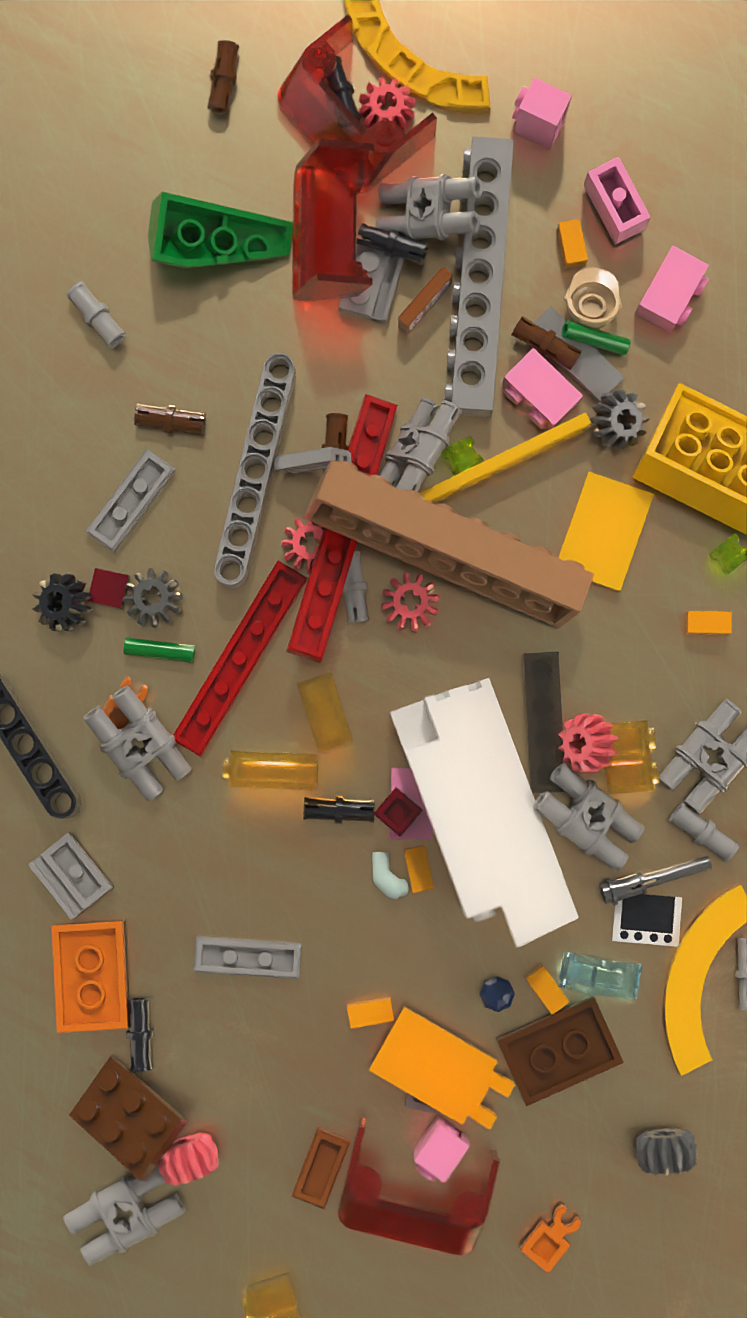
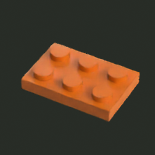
M124 920L52 925L57 1033L129 1028Z

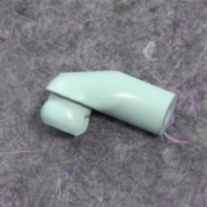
M372 852L374 885L388 898L398 899L399 897H405L409 891V884L405 879H398V877L390 872L389 852Z

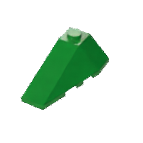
M162 191L152 202L148 228L151 261L181 268H192L288 257L290 255L294 222Z

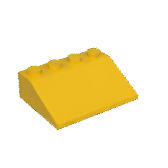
M678 383L632 478L747 535V416Z

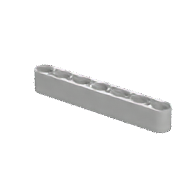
M284 353L271 354L263 365L214 566L216 578L223 587L228 589L241 587L248 578L274 471V458L278 454L292 397L296 371L293 360ZM277 365H284L289 369L288 375L281 379L274 378L271 375V371ZM269 398H276L280 400L281 406L277 411L268 412L263 409L264 402ZM261 431H268L273 434L272 441L265 446L259 445L254 441L255 436ZM253 464H260L265 468L263 476L258 479H251L246 475L247 469ZM245 497H252L257 501L256 508L249 513H244L238 509L239 502ZM243 530L249 534V539L243 546H234L230 543V537L235 531ZM230 563L240 566V574L234 580H226L222 576L223 568Z

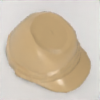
M589 267L579 270L574 275L564 297L568 312L574 322L595 329L604 327L622 309L618 280L614 274L600 268Z

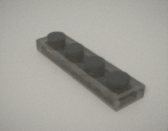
M559 652L523 653L530 788L532 794L544 793L546 791L549 793L565 792L550 780L553 771L560 764L564 763L562 762L564 751L557 749L563 744V739L558 735L563 731Z

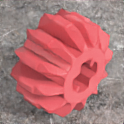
M382 76L379 78L378 87L369 82L366 85L367 93L360 94L359 103L362 106L358 108V113L361 118H366L364 120V127L367 130L376 126L375 135L377 137L382 134L383 130H388V135L391 138L395 136V128L405 132L407 130L406 121H413L415 117V112L412 110L416 104L415 98L408 96L410 94L408 85L398 88L399 80L396 77L391 81L390 85L386 84V80ZM386 104H391V105H392V106H389V108H388L387 111H383V110L381 109V108H385V107H386Z
M297 517L294 519L298 530L295 531L290 527H286L284 530L285 534L293 540L281 541V547L292 549L284 555V559L291 561L297 558L293 566L294 570L299 571L303 564L307 563V573L310 574L317 547L314 546V552H307L306 547L301 544L303 541L307 543V537H314L315 542L319 544L324 527L320 525L315 526L309 520H307L308 525L303 526L301 519Z
M403 573V585L395 578L390 580L392 587L396 590L395 592L383 589L382 595L393 601L382 603L381 609H394L386 617L388 623H391L397 617L401 618L397 627L400 631L405 628L406 621H411L412 632H417L418 619H420L424 626L428 627L431 622L425 613L435 616L438 614L439 610L428 604L438 602L440 596L438 594L427 595L435 585L433 582H429L422 588L420 586L423 581L422 574L416 576L415 583H410L409 573ZM412 594L413 599L420 600V605H415L416 610L409 611L407 605H401L400 601H405V595Z
M588 713L578 714L574 719L564 722L566 731L558 734L563 739V744L557 749L565 751L562 762L571 764L572 771L587 772L588 774L601 771V768L612 765L610 756L618 753L613 748V742L619 739L610 734L613 724L604 722V716L598 714L589 715Z
M205 1133L189 1134L186 1137L178 1138L171 1144L157 1164L164 1182L172 1185L187 1184L203 1176H208L210 1172L215 1171L218 1167L217 1147L213 1143L211 1135Z

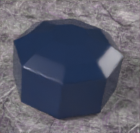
M494 976L483 982L479 995L486 1008L500 1012L511 1007L515 992L509 980Z

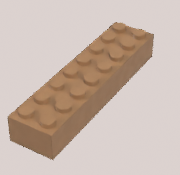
M332 460L318 481L304 516L306 520L557 628L567 623L582 610L594 573L584 570L585 567L579 562L561 560L552 556L553 553L544 547H532L520 542L521 539L512 533H499L488 528V524L480 519H467L460 516L448 505H435L428 502L418 492L409 489H398L390 485L391 483L384 477L366 475L357 471L358 469L355 465L346 461L336 462Z

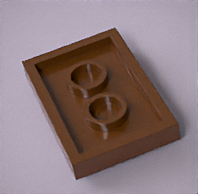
M594 996L497 1039L526 1107L624 1063Z
M109 1057L69 1114L75 1122L138 1180L142 1181L148 1179L188 1122L123 1063L113 1057Z

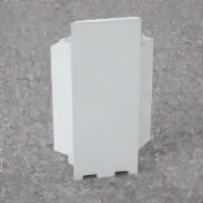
M486 678L470 685L457 687L436 696H428L422 701L390 712L393 727L398 733L409 766H411L461 901V911L465 917H472L475 922L496 915L494 908L501 906L516 947L578 919L577 911L541 815L533 809L535 799L490 679Z

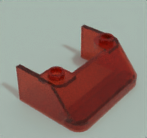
M347 14L303 51L280 86L277 100L282 113L345 187L353 193L363 194L370 191L435 138L437 117L432 112L406 134L398 124L390 120L379 121L368 130L361 125L324 81L336 68V55L353 42V21L349 14Z
M319 138L297 164L293 180L292 295L294 300L316 301L358 297L373 285V278L368 277V272L366 269H363L362 263L356 261V198L361 192L362 187H367L369 168L364 166V161L374 151V144Z
M359 1117L338 1204L340 1222L351 1230L452 1255L463 1256L470 1253L477 1244L488 1215L500 1164L497 1151L489 1150L480 1193L465 1191L457 1195L453 1200L449 1214L380 1196L382 1181L378 1171L369 1165L357 1163L366 1129V1119Z

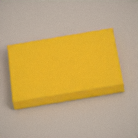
M589 471L558 558L564 561L573 560L581 563L585 567L584 570L594 573L591 583L619 593L654 494Z

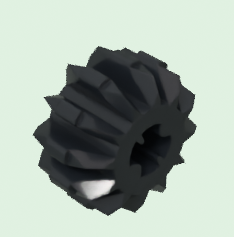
M54 573L50 575V581L42 580L39 582L42 593L35 592L32 594L34 598L39 599V604L32 608L35 612L42 613L38 622L42 625L49 624V628L52 631L58 632L62 629L71 632L75 630V624L83 625L86 623L83 612L90 613L93 611L90 606L86 605V601L92 598L93 595L90 592H83L87 583L83 580H76V576L65 573L63 576Z

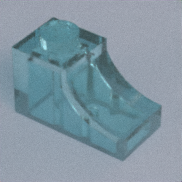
M564 951L558 987L588 995L637 1000L642 965Z

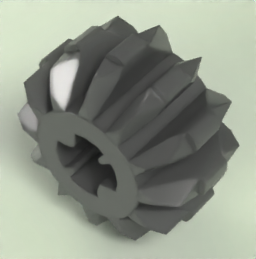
M615 390L612 394H603L600 396L601 403H595L591 406L597 413L596 417L590 418L591 423L597 425L592 435L594 437L602 436L601 445L605 447L612 445L616 450L624 449L626 445L634 446L638 444L637 436H644L647 433L641 426L642 423L650 420L647 416H642L641 413L647 405L637 403L638 395L634 393L626 394L623 390ZM618 417L621 418V422H620V423H618V421H617V418H618Z
M149 568L146 580H144L139 572L134 574L135 579L139 582L137 587L131 583L125 585V588L133 592L134 595L123 597V602L125 604H135L128 609L127 614L133 617L140 613L137 620L139 625L144 626L150 617L151 626L158 628V617L161 616L169 624L172 620L167 612L171 610L174 613H180L181 609L177 605L172 604V601L182 600L183 594L172 592L179 586V583L176 579L166 583L169 576L168 572L163 570L156 580L155 570ZM156 590L160 591L157 593L161 598L160 602H153L150 607L146 606L149 604V601L145 599L147 593L154 594Z
M679 1128L654 1129L653 1131H645L636 1138V1158H638L639 1167L646 1173H653L654 1175L679 1174L680 1172H688L697 1165V1144H695L694 1135L688 1130H680Z

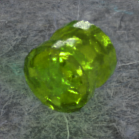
M471 436L455 442L441 453L444 460H448L451 463L453 476L484 462L482 455L476 453L473 448L475 442Z
M735 532L713 550L709 556L712 560L719 561L722 565V572L727 576L747 560V548L740 544V537Z

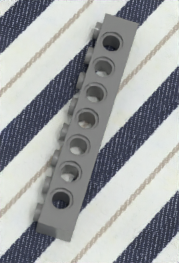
M473 136L471 148H464L463 169H469V178L478 177L479 173L487 171L492 173L495 179L491 182L481 181L482 193L479 199L460 200V202L467 203L466 212L475 211L478 205H487L493 211L487 216L478 214L479 230L477 233L457 234V236H464L463 248H456L455 269H461L460 282H454L452 303H459L458 316L451 315L449 336L456 337L455 350L448 349L447 370H453V381L445 385L444 400L457 405V408L462 410V416L491 418L493 412L514 139ZM476 238H484L489 242L490 246L487 249L480 250L473 246L472 241ZM474 271H481L487 276V280L483 283H475L470 279L469 275ZM477 304L484 309L485 314L481 317H472L466 309L470 305ZM469 338H476L482 343L483 347L478 351H470L464 346V341ZM471 371L479 376L480 381L475 385H467L462 381L461 375Z

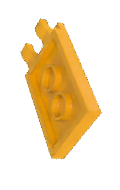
M405 1006L369 1068V1071L458 1123L463 1125L467 1116H470L488 1129H491L497 1118L496 1112L481 1105L488 1089L491 1087L508 1098L515 1086L513 1084L514 1081L493 1070L498 1062L497 1059Z

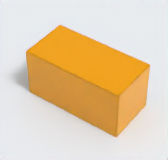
M580 218L558 222L557 233L565 270L586 266L588 257Z
M687 611L685 613V635H729L732 633V612Z
M425 845L403 849L412 892L416 893L434 889Z
M542 964L524 977L552 1015L570 1002Z
M390 997L347 1004L351 1029L394 1021Z

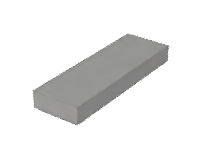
M550 306L534 324L547 331H550V329L555 331L557 337L582 351L571 370L559 362L557 363L593 399L601 403L600 396L605 393H611L625 377L593 346L563 338L561 331L566 320Z
M146 449L85 532L115 553L175 473V468L149 449Z
M197 936L194 972L299 979L302 943Z

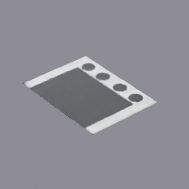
M639 894L619 900L618 905H615L612 941L678 947L682 897Z

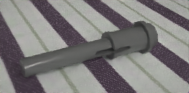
M705 856L642 875L639 871L636 874L612 881L610 878H606L605 883L599 885L600 892L605 904L612 903L615 906L618 905L619 900L639 894H646L647 888L711 870L712 864L709 857Z

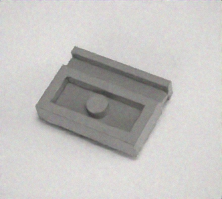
M356 244L339 304V311L371 320H379L387 324L405 258L395 255L393 258L385 256L382 251Z
M70 832L28 864L71 920L113 888Z

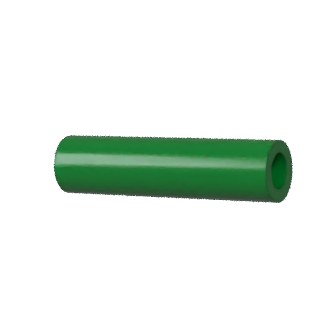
M566 321L562 327L561 336L563 338L621 355H626L629 351V338L571 321Z
M126 637L124 655L193 663L195 645Z

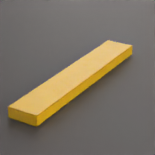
M585 412L419 492V494L423 496L424 500L435 504L586 431L590 427L591 421Z

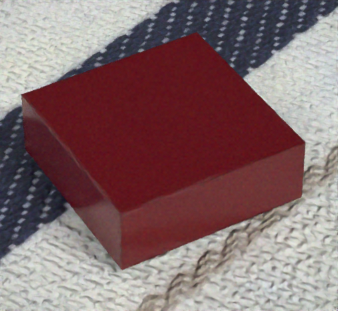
M95 568L89 591L93 597L87 600V602L123 610V597L127 593L125 585L129 583L130 576Z
M396 787L373 815L401 837L423 809Z

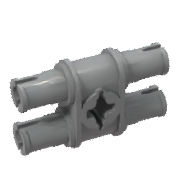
M441 174L439 177L431 178L412 176L407 182L381 183L378 189L379 201L383 205L406 203V213L404 216L378 217L376 228L389 232L393 229L398 230L401 233L400 235L414 240L436 237L439 240H444L450 234L477 233L479 230V216L475 211L450 213L452 200L479 199L482 193L481 181L478 177L451 179L450 176Z
M422 398L409 423L401 426V433L391 451H387L385 455L386 464L380 476L387 479L391 483L390 485L398 489H409L418 492L426 476L434 473V466L444 448L449 446L450 438L448 436L462 410L450 401L443 400L440 407L434 401Z
M127 685L112 696V699L130 721L126 727L117 729L100 706L88 712L83 720L100 740L99 746L102 753H106L120 770L119 775L125 779H130L143 797L150 801L162 792L163 787L147 768V762L153 758H158L175 780H179L191 771V766L174 745L176 743L175 736L169 734L156 717V711L146 708L129 685ZM134 738L138 741L143 740L144 747L141 749L136 745L132 747L131 740Z
M725 699L706 721H698L696 724L697 728L681 746L678 745L676 747V756L657 777L665 787L674 791L692 769H698L702 773L703 779L683 802L699 815L719 792L723 793L729 789L728 785L744 767L747 768V728L733 744H727L723 740L722 734L741 713V710L728 699ZM717 749L716 758L721 765L718 763L708 764L706 761L709 759L706 750Z
M565 763L560 764L553 771L550 780L573 797L571 806L567 808L546 791L537 798L533 809L556 825L557 834L560 836L564 835L581 848V852L584 855L593 854L613 871L620 870L627 862L629 855L606 838L607 830L611 827L628 842L632 843L640 838L645 827L622 810L623 806L618 799L614 800L597 787V783L594 780H584Z
M158 1165L146 1181L138 1180L135 1176L123 1175L120 1181L101 1192H93L92 1196H90V1201L64 1215V1222L72 1235L98 1220L105 1222L108 1232L81 1247V1253L89 1266L117 1251L119 1253L128 1252L129 1247L149 1236H156L159 1232V1227L185 1213L183 1203L177 1194L170 1196L151 1208L144 1207L141 1196L165 1183L163 1176L160 1175ZM120 1207L124 1212L131 1210L132 1214L129 1221L126 1217L118 1218L117 1214Z

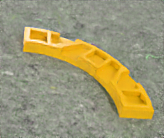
M344 0L347 17L359 46L375 68L390 82L396 77L399 80L398 88L408 85L410 88L409 95L439 108L469 113L491 111L488 75H465L446 70L441 71L431 67L411 52L403 43L401 44L394 36L383 14L379 0Z
M741 884L724 892L703 910L701 915L685 932L669 967L663 1002L665 1032L672 1059L680 1076L712 1061L701 1023L702 990L706 975L717 952L736 930L747 923V895Z

